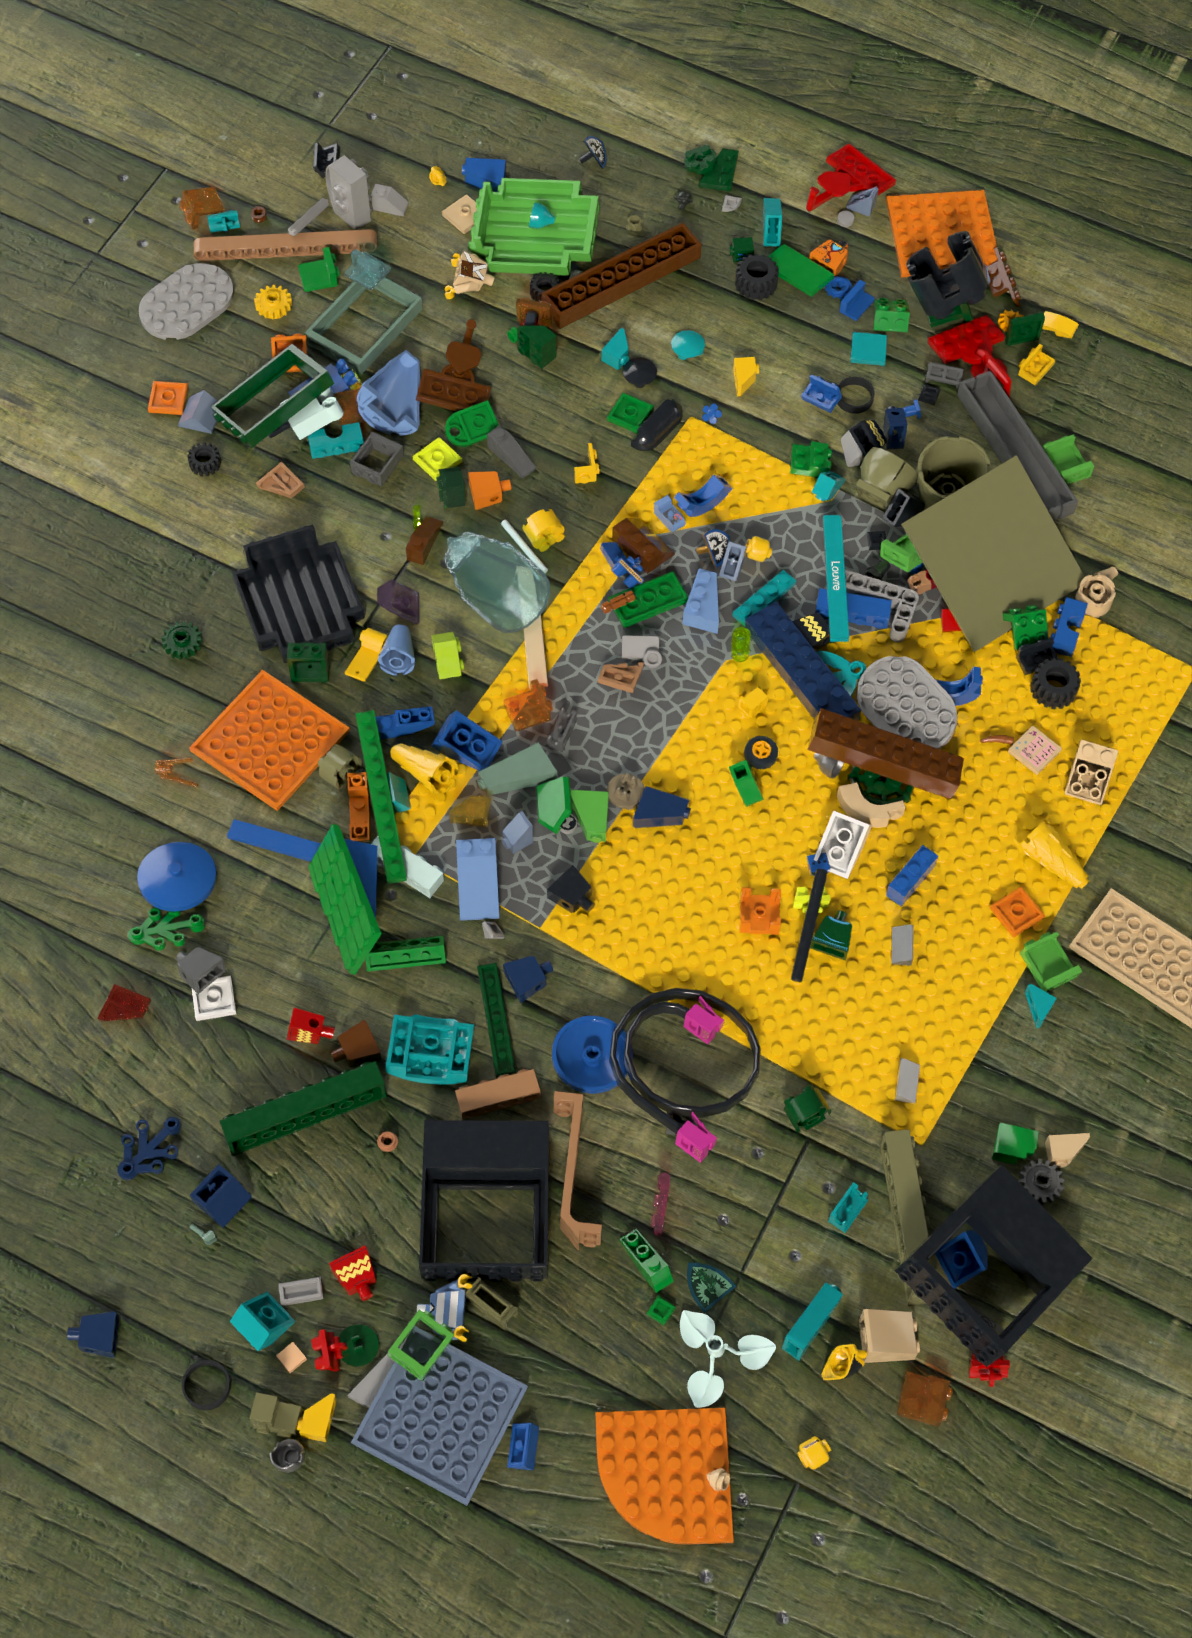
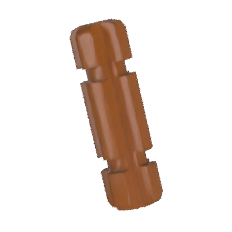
M628 591L625 595L621 594L609 600L610 602L602 603L601 609L603 613H609L611 609L615 610L626 605V602L634 601L635 595L632 591Z

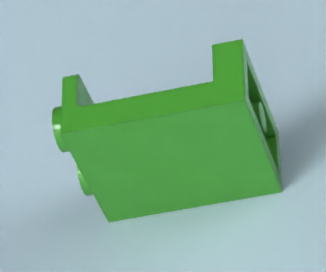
M1074 435L1064 436L1053 442L1049 441L1042 447L1067 485L1091 477L1094 469L1092 461L1085 462L1075 446L1074 441L1076 437Z
M907 534L893 543L887 539L881 542L880 557L902 570L909 572L923 563Z
M1058 931L1052 934L1047 932L1040 936V940L1036 942L1034 939L1024 944L1025 948L1020 952L1039 987L1045 992L1075 979L1082 973L1079 965L1073 967L1057 940L1059 936Z

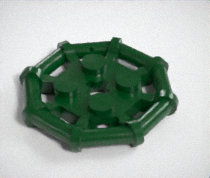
M853 766L850 774L847 775V780L851 784H858L864 799L875 805H885L898 801L908 803L911 801V795L915 788L907 785L905 791H902L900 789L902 782L887 778L886 782L879 780L881 775L865 770L864 775H859L860 768ZM860 782H863L867 790L863 791ZM877 794L879 795V798H881V800L869 795ZM893 795L897 796L896 798L887 800L888 797H891Z

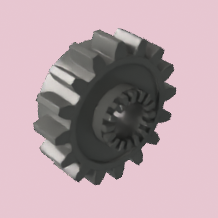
M1038 1159L1036 1164L1031 1160L1029 1166L1024 1165L1023 1171L1018 1176L1021 1178L1018 1182L1041 1205H1044L1046 1201L1051 1204L1054 1198H1059V1192L1062 1193L1064 1189L1062 1184L1065 1180L1059 1178L1062 1171L1056 1172V1164L1051 1167L1049 1166V1160L1043 1164L1041 1159ZM1037 1179L1044 1181L1045 1185L1039 1184Z

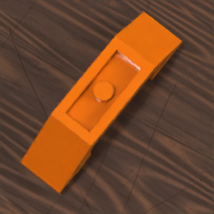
M347 773L350 840L370 842L367 773Z

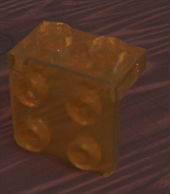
M214 187L182 191V199L179 201L180 210L184 212L185 220L189 223L191 229H198L199 216L224 212L223 204Z
M538 679L530 681V691L506 698L503 701L515 731H521L551 721L553 707L550 700H546L545 688L539 684Z

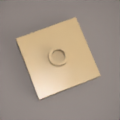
M466 194L443 210L442 216L465 234L471 230V227H474L473 215L477 211L476 202Z

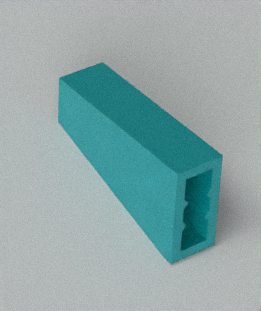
M825 1282L785 1337L782 1349L798 1361L803 1357L842 1300L843 1294L836 1285H829Z

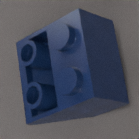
M219 1164L190 1194L192 1202L222 1228L252 1198L236 1178Z

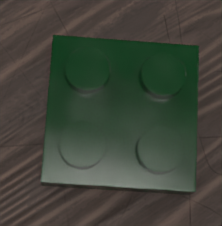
M1044 313L1010 319L1005 338L1006 345L1011 346L1039 340L1045 321Z

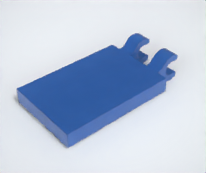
M343 358L338 360L334 367L332 364L325 367L335 383L330 388L334 394L333 397L336 399L350 391L349 386L358 381L352 370L348 371L349 367ZM348 371L342 379L340 374ZM309 378L289 391L290 397L313 379Z

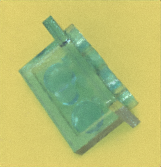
M354 249L351 252L352 265L344 273L346 277L368 290H372L391 271V267L367 252H360Z

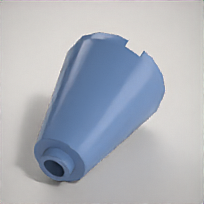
M395 625L392 628L378 656L380 668L388 674L397 675L398 673H403V675H406L415 667L410 629L405 625Z

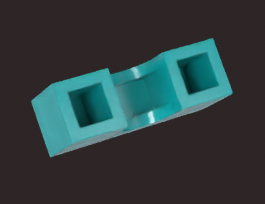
M359 422L342 425V434L337 438L328 437L324 429H318L308 435L312 459L357 452L363 445Z

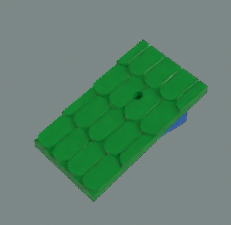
M332 824L308 868L315 892L319 894L323 912L328 916L335 944L339 946L344 967L350 974L356 975L382 934L376 921L378 846L344 839L339 825Z

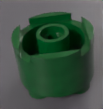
M807 1086L798 1096H791L784 1101V1112L796 1132H801L799 1128L803 1127L805 1130H809L826 1119L824 1115L827 1112L830 1115L831 1109L819 1089Z

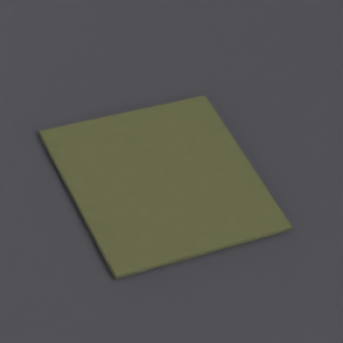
M1017 455L901 524L973 652L1013 629L1012 622L1003 620V613L1010 612L1009 609L1021 608L1023 610L1029 605H1037V608L1045 609L1077 589L1085 578Z

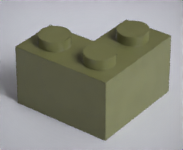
M256 1392L250 1421L258 1433L269 1434V1432L278 1433L279 1437L290 1439L291 1436L297 1437L299 1417H302L303 1410L301 1406L280 1402L277 1396Z

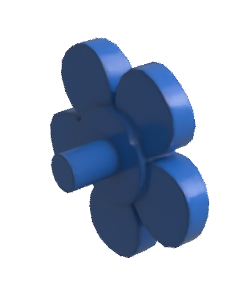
M718 405L704 406L703 412L707 414H704L702 419L706 422L710 419L711 424L717 423V418L722 416V412L717 410Z

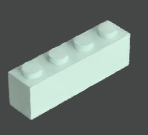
M377 836L372 845L378 846L377 865L385 869L379 836ZM400 846L407 881L404 882L431 898L444 882L442 870L436 865L432 866L427 863L422 856H416L411 853L408 847Z

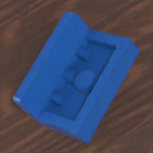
M811 374L809 377L810 384L801 395L802 400L831 413L842 398L839 386L835 383L826 382L820 376L816 377Z

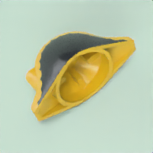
M855 1344L837 1346L830 1354L821 1373L823 1380L845 1379L856 1374L865 1364L866 1351L858 1350Z

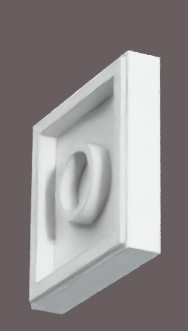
M231 975L217 978L199 994L192 989L196 1021L236 1014Z

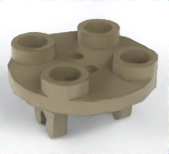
M628 773L619 774L608 783L606 789L609 792L608 801L616 807L632 810L640 802L644 792V785L635 775Z

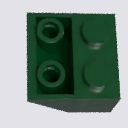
M545 326L517 327V349L521 355H525L534 365L543 369L556 358V335Z

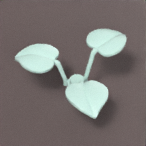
M687 1310L682 1312L680 1332L683 1341L692 1348H699L705 1342L710 1355L709 1374L705 1371H697L688 1380V1393L694 1406L697 1408L712 1405L723 1393V1379L713 1375L714 1359L722 1356L725 1349L735 1355H741L740 1361L742 1365L751 1370L764 1367L776 1350V1345L769 1339L758 1335H747L739 1340L738 1348L740 1351H736L728 1346V1344H723L721 1337L714 1335L715 1323L711 1317L703 1313Z

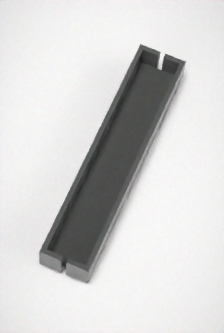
M988 371L978 375L976 381L972 377L960 382L957 396L1001 463L1017 455L1053 521H1057L1058 517L1062 519L1074 514L1078 500L992 372Z

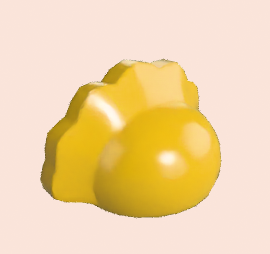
M437 166L431 168L429 175L431 182L435 185L444 186L447 182L444 172Z

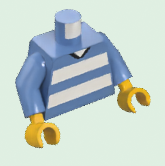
M462 1274L458 1280L448 1283L437 1289L435 1293H432L430 1304H417V1312L419 1309L423 1312L425 1310L430 1312L435 1317L434 1320L440 1325L444 1323L452 1329V1334H454L453 1340L459 1339L462 1342L467 1341V1338L462 1336L463 1333L469 1332L464 1327L466 1297L465 1290L462 1289L472 1288V1284L466 1283L472 1277L466 1274ZM432 1329L433 1333L438 1335L443 1340L445 1339L443 1336H441L439 1333Z

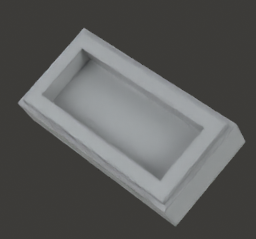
M321 1277L278 1284L281 1306L324 1299Z

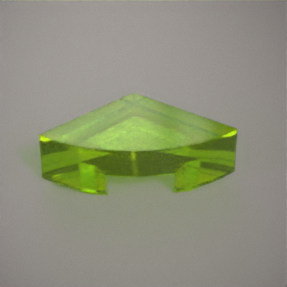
M420 505L413 506L414 530L421 524Z

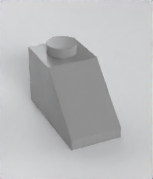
M375 184L371 194L372 210L404 216L408 207V201L392 187Z

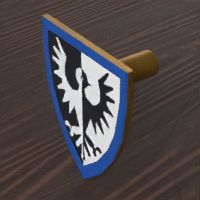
M712 529L703 534L706 546L698 547L697 553L704 554L709 552L714 567L717 568L723 563L730 536L719 529Z

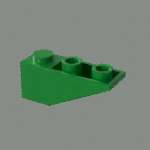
M637 1228L619 1239L644 1279L656 1293L674 1282L667 1263Z

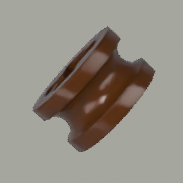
M258 206L251 210L254 222L262 223L266 220L267 215L263 207Z

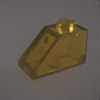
M483 795L470 796L449 811L450 823L488 827L491 798Z

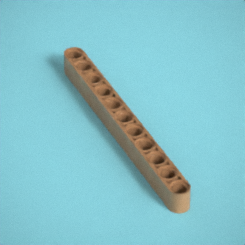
M368 229L298 233L296 236L286 233L203 237L194 240L193 256L199 261L323 255L322 248L329 247L331 254L371 253L377 250V233L374 230Z

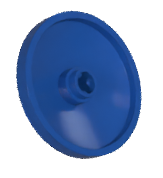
M173 842L157 847L143 859L137 874L138 886L144 899L152 906L165 911H183L199 905L211 894L217 879L216 867L209 853L203 848L187 842Z
M584 1016L570 1021L558 1032L552 1047V1062L557 1075L566 1085L574 1090L590 1094L603 1093L618 1086L609 1063L612 1033L618 1024L600 1016ZM625 1031L622 1032L617 1041L616 1058L624 1078L628 1075L623 1062L626 1040ZM631 1044V1053H630V1056H631V1059L633 1060V1049H632V1044Z

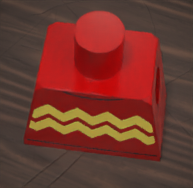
M293 1008L287 1040L319 1044L320 1036L333 1038L335 1027L323 1025L325 1017L322 1015Z
M366 1246L329 1263L332 1273L349 1296L358 1292L362 1301L368 1300L373 1296L369 1286L375 1284L376 1279Z

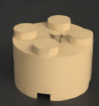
M1088 575L1081 581L1075 600L1088 603L1085 614L1098 618L1110 610L1116 595L1115 585L1104 575Z

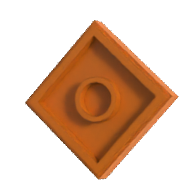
M153 381L148 412L182 415L188 394V383Z
M1022 887L995 902L989 908L1013 938L1045 918L1044 913Z

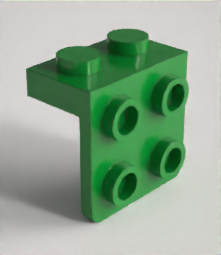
M329 247L322 248L324 260L298 265L305 292L338 286L337 277L339 276L338 266H334L336 263L334 253L331 254Z
M887 298L874 300L875 316L873 330L908 332L910 316L908 302H905L903 299L889 301Z
M1029 605L1023 610L1021 608L1009 609L1010 612L1003 613V620L1012 622L1014 649L1016 651L1024 644L1030 645L1037 643L1041 639H1048L1046 609L1037 608V605Z

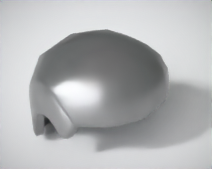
M294 1439L277 1442L274 1450L270 1451L271 1463L279 1471L286 1473L296 1471L305 1459L303 1445Z

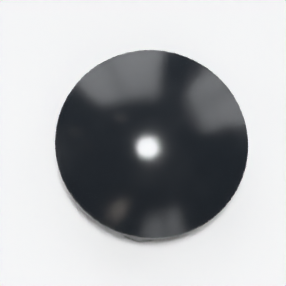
M633 358L624 365L623 377L637 388H643L657 377V368L647 358Z

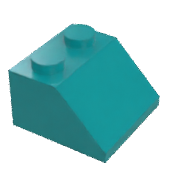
M267 1291L242 1303L230 1322L257 1351H260L273 1344L295 1323V1320Z

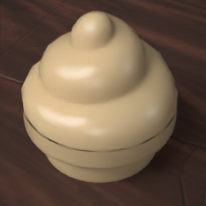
M719 1468L708 1473L707 1479L714 1490L725 1491L730 1483V1474L726 1470Z

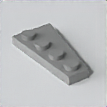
M405 1339L404 1342L401 1344V1346L399 1347V1349H402V1347H403V1345H404L406 1339ZM386 1355L347 1395L348 1398L369 1409L394 1360Z

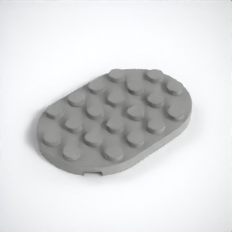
M204 263L185 265L144 295L139 304L141 324L148 333L160 339L176 338L178 340L189 337L222 314L230 306L233 300L232 281L224 270L215 265Z
M888 656L872 663L862 674L858 683L857 700L863 714L875 727L937 749L944 747L952 738L957 726L955 704L950 695L917 661L905 656Z

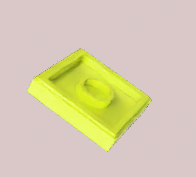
M440 437L412 456L413 460L435 481L463 462L462 457Z

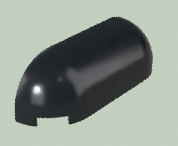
M674 399L664 401L638 428L637 431L640 433L635 440L631 441V447L640 451H649L656 448L682 421L683 411L680 404Z

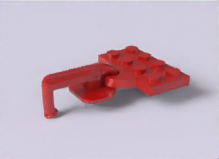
M847 144L827 156L826 162L835 169V172L826 171L818 176L817 183L826 191L817 196L819 189L811 187L806 210L811 212L833 197H841L848 192L865 191L877 187L878 195L893 187L896 179L851 144Z
M987 315L928 338V344L945 364L957 359L973 364L971 375L975 379L978 375L991 371L994 377L1003 384V390L1010 399L1012 380L1007 374V367L1001 360L992 357V345L1004 341L1005 335Z

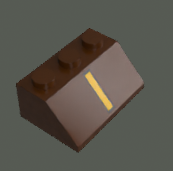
M625 518L613 527L612 540L617 542L619 547L634 560L640 557L642 561L639 565L647 574L675 555V552L640 518Z

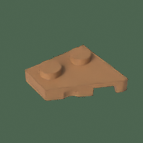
M282 462L256 482L259 489L293 498L305 488L304 484Z
M638 662L637 666H627V663L603 665L598 677V683L633 693L643 671L644 663Z

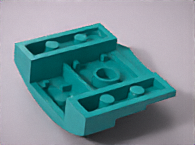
M417 1014L412 1016L394 1015L386 1061V1072L402 1079L426 1084H458L466 1082L474 1024L459 1023L456 1019L433 1018Z

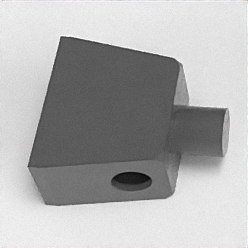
M199 947L192 950L189 954L180 951L176 956L181 978L197 994L226 972L222 957Z

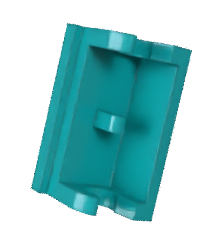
M854 1182L832 1211L828 1222L844 1233L847 1232L868 1202V1193L866 1191L861 1193L858 1190V1185Z

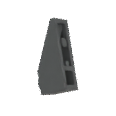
M501 425L487 434V447L522 479L536 470L535 465L514 437Z

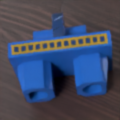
M619 556L614 559L616 563L611 568V571L617 577L626 571L629 575L623 582L630 589L637 583H643L644 579L634 571V569H637L639 572L643 570L639 565L642 561L640 557L634 560L629 556L627 561L631 563L630 565Z

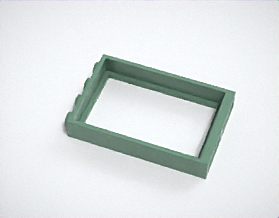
M367 267L305 332L307 345L336 362L343 358L350 370L362 375L422 310V298L418 294L408 291L405 287L394 283L391 279ZM371 286L408 307V309L362 358H359L322 335Z

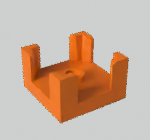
M742 887L739 933L779 935L781 917H779L781 889H771L769 896L751 895V888Z

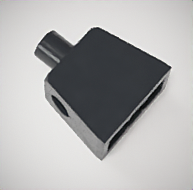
M898 488L883 518L893 527H902V523L924 511L925 503L914 494Z
M573 865L547 889V898L571 913L576 912L580 907L588 913L595 906V903L589 899L592 895V887Z

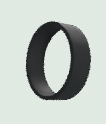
M848 377L839 383L840 390L848 385H859L866 388L871 394V400L860 406L849 405L840 399L837 404L842 410L852 414H859L870 409L874 401L875 391L869 381L861 377Z
M202 1360L196 1362L187 1369L183 1376V1395L188 1403L196 1409L204 1411L215 1409L222 1405L230 1394V1377L226 1369L216 1361ZM203 1366H215L221 1369L227 1378V1387L223 1396L209 1405L196 1404L186 1394V1383L189 1376L196 1369Z

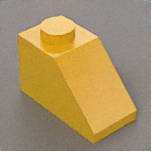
M755 357L734 358L733 373L737 396H741L756 381V374H759V364L755 363Z
M329 1394L305 1410L303 1417H299L297 1430H300L301 1438L327 1442L337 1401L335 1394Z

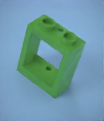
M419 1309L389 1349L387 1356L423 1381L453 1340L454 1334H452V1329L446 1324L442 1323L440 1325L434 1320L435 1317L426 1310L423 1312ZM419 1320L445 1338L425 1366H422L399 1349Z

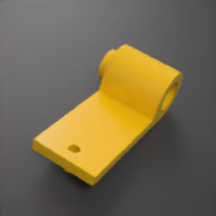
M371 628L363 630L360 635L361 648L345 671V675L366 682L378 662V656L389 635Z

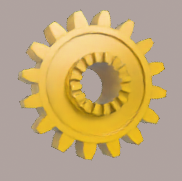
M267 285L266 290L261 288L260 293H256V298H254L256 311H259V315H263L265 318L280 319L284 315L286 316L288 311H291V294L288 293L287 289L282 290V286L276 288L273 285L272 288H269Z

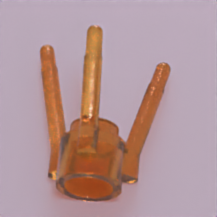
M192 758L155 761V774L160 775L161 779L198 787L196 783L168 775L173 771V764L192 762Z

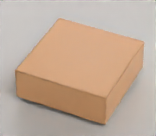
M294 1342L276 1355L289 1373L293 1372L307 1360Z

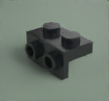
M315 143L313 169L321 178L326 177L327 166L340 158V146L337 143L322 148L319 143Z
M1053 638L1041 639L1037 643L1030 645L1024 644L1018 649L1016 659L1024 675L1034 673L1038 665L1046 659L1051 661V658L1059 660L1052 647L1054 644Z

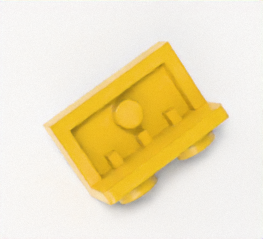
M1041 344L1036 348H1032L1026 359L1023 358L1019 364L1020 370L1018 375L1035 386L1055 364V359L1042 352L1043 345Z

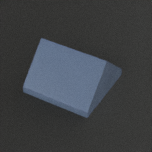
M205 390L191 396L178 426L212 434L217 421L213 417L214 412L211 406L218 402V400Z

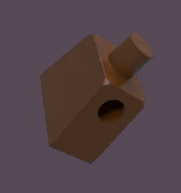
M366 1020L361 1021L339 1035L337 1038L340 1048L330 1052L335 1063L346 1058L349 1067H356L366 1062H375L382 1059L381 1052Z

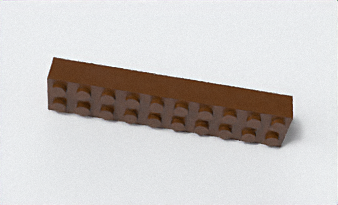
M681 223L541 293L542 308L561 329L700 259L702 244L686 225Z

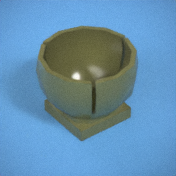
M872 447L864 457L860 467L861 479L856 483L858 496L886 511L898 488L908 492L916 483L918 474L907 462L901 468L904 460L893 453L881 448Z

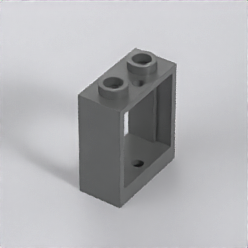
M371 432L350 461L351 472L358 477L367 479L372 484L382 486L403 458V446ZM373 449L391 457L380 473L362 465Z

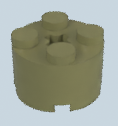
M335 744L326 756L319 759V775L338 790L340 788L347 789V773H356L358 768L361 770L362 760L343 746Z

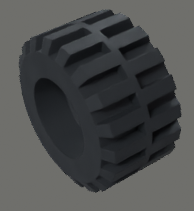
M748 255L747 258H742V261L738 263L735 286L737 291H740V294L745 295L747 299H767L769 295H773L774 291H776L779 269L776 266V262L772 261L770 257L766 258V255Z
M1051 658V661L1046 659L1038 665L1030 684V691L1033 693V698L1038 699L1037 703H1043L1046 708L1050 706L1051 709H1056V707L1062 709L1064 705L1067 707L1075 700L1081 678H1079V671H1076L1077 668L1074 665H1070L1071 662H1064L1061 658L1059 660ZM1048 680H1056L1064 687H1054L1048 683Z

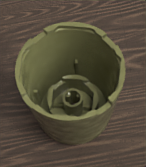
M948 436L932 441L924 448L918 461L919 499L925 503L924 510L990 471L989 458L977 443L960 436L959 438H948Z

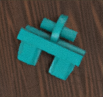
M228 210L224 213L215 212L207 215L210 233L218 231L226 233L227 230L240 228L237 210Z

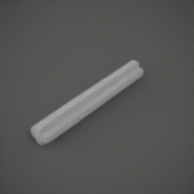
M321 198L288 228L289 235L296 236L329 206V200Z

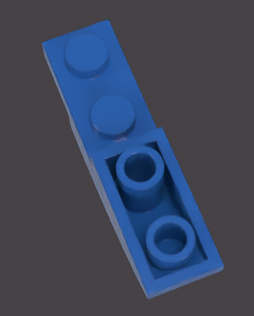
M432 706L395 710L393 715L375 716L380 740L408 735L435 724Z

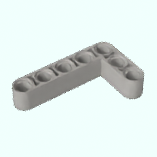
M845 569L846 593L892 601L891 609L897 611L892 622L890 639L897 643L904 641L917 607L918 593L908 588Z

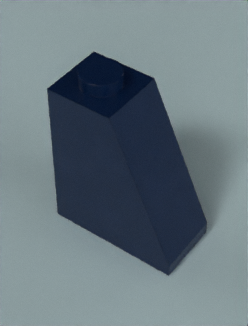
M645 786L633 817V827L682 825L684 819H688L691 812L689 800Z

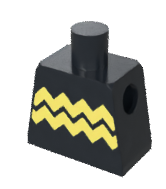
M863 420L849 429L864 457L872 447L882 448L887 443L883 430L875 420Z
M814 613L792 621L816 652L830 642L829 618L824 620L819 613Z

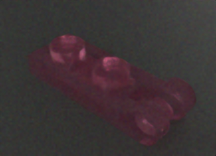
M661 1173L658 1177L657 1186L660 1189V1195L656 1194L654 1207H658L657 1215L652 1214L651 1227H654V1234L662 1235L671 1180L668 1173Z

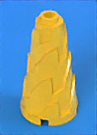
M401 743L391 748V758L400 764L401 768L423 783L424 787L438 795H440L439 792L444 794L456 782L458 776L454 773L455 770L459 771L455 760L442 754L437 755L430 751Z
M1046 820L1027 836L1026 841L1019 845L1018 848L1076 889L1078 887L1082 889L1089 882L1087 879L1089 875Z

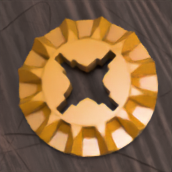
M1012 309L1009 312L1005 310L998 318V325L1007 332L1009 320L1015 317H1023L1024 315H1020L1019 311L1013 312Z

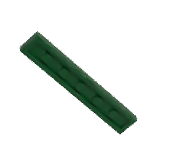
M497 963L479 965L477 970L496 1078L504 1074L510 1076L516 1074Z

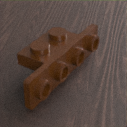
M996 247L994 250L998 261L987 266L992 295L996 298L1010 291L1014 303L1017 307H1020L1019 300L1022 298L1019 291L1015 290L1017 284L1014 278L1010 276L1012 273L1011 268L1005 263L1007 257L1004 251L1000 252L998 247Z

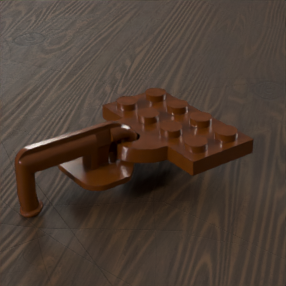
M470 319L466 322L467 327L463 343L454 341L448 344L445 357L450 364L444 367L441 373L423 369L416 401L458 412L488 400L491 387L475 383L474 375L470 370L479 365L481 351L477 347L470 345L473 331L476 327L475 320Z

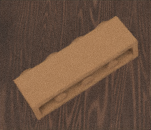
M523 1069L518 1071L517 1074L510 1076L504 1074L495 1080H482L473 1086H461L458 1090H455V1096L463 1120L540 1099V1088L534 1069Z

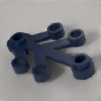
M176 1117L166 1119L164 1128L148 1144L147 1132L150 1126L146 1120H139L136 1124L139 1132V1153L132 1159V1147L135 1144V1140L130 1134L124 1135L121 1139L124 1146V1161L118 1166L117 1172L119 1176L124 1180H131L138 1173H162L164 1166L160 1160H154L151 1164H139L144 1159L167 1157L175 1159L178 1156L179 1151L175 1145H169L166 1149L155 1148L168 1135H176L181 1131L182 1126L179 1119ZM171 1122L176 1123L173 1127H169L168 1125ZM146 1124V1127L144 1129H140V1125ZM126 1139H132L129 1144H125ZM170 1150H176L173 1155L168 1154ZM155 1165H161V1167L158 1170L154 1169ZM127 1166H130V1167H131V1170L128 1171V1172H125L124 1169H125Z

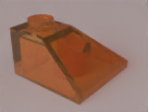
M360 388L333 393L344 411L343 416L339 419L340 428L346 424L359 422L361 425L367 423L358 411L359 406L356 400Z

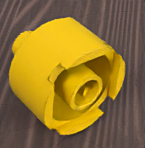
M544 509L535 512L527 519V525H523V531L533 547L541 552L546 551L551 545L562 541L565 537L564 526L552 509L546 512Z

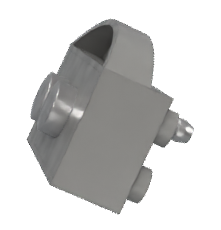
M343 155L327 166L326 184L334 213L351 228L358 230L371 221L370 213L372 209L369 206L371 198L368 194L370 186L367 183L369 175L363 167L359 168L354 159L349 160Z

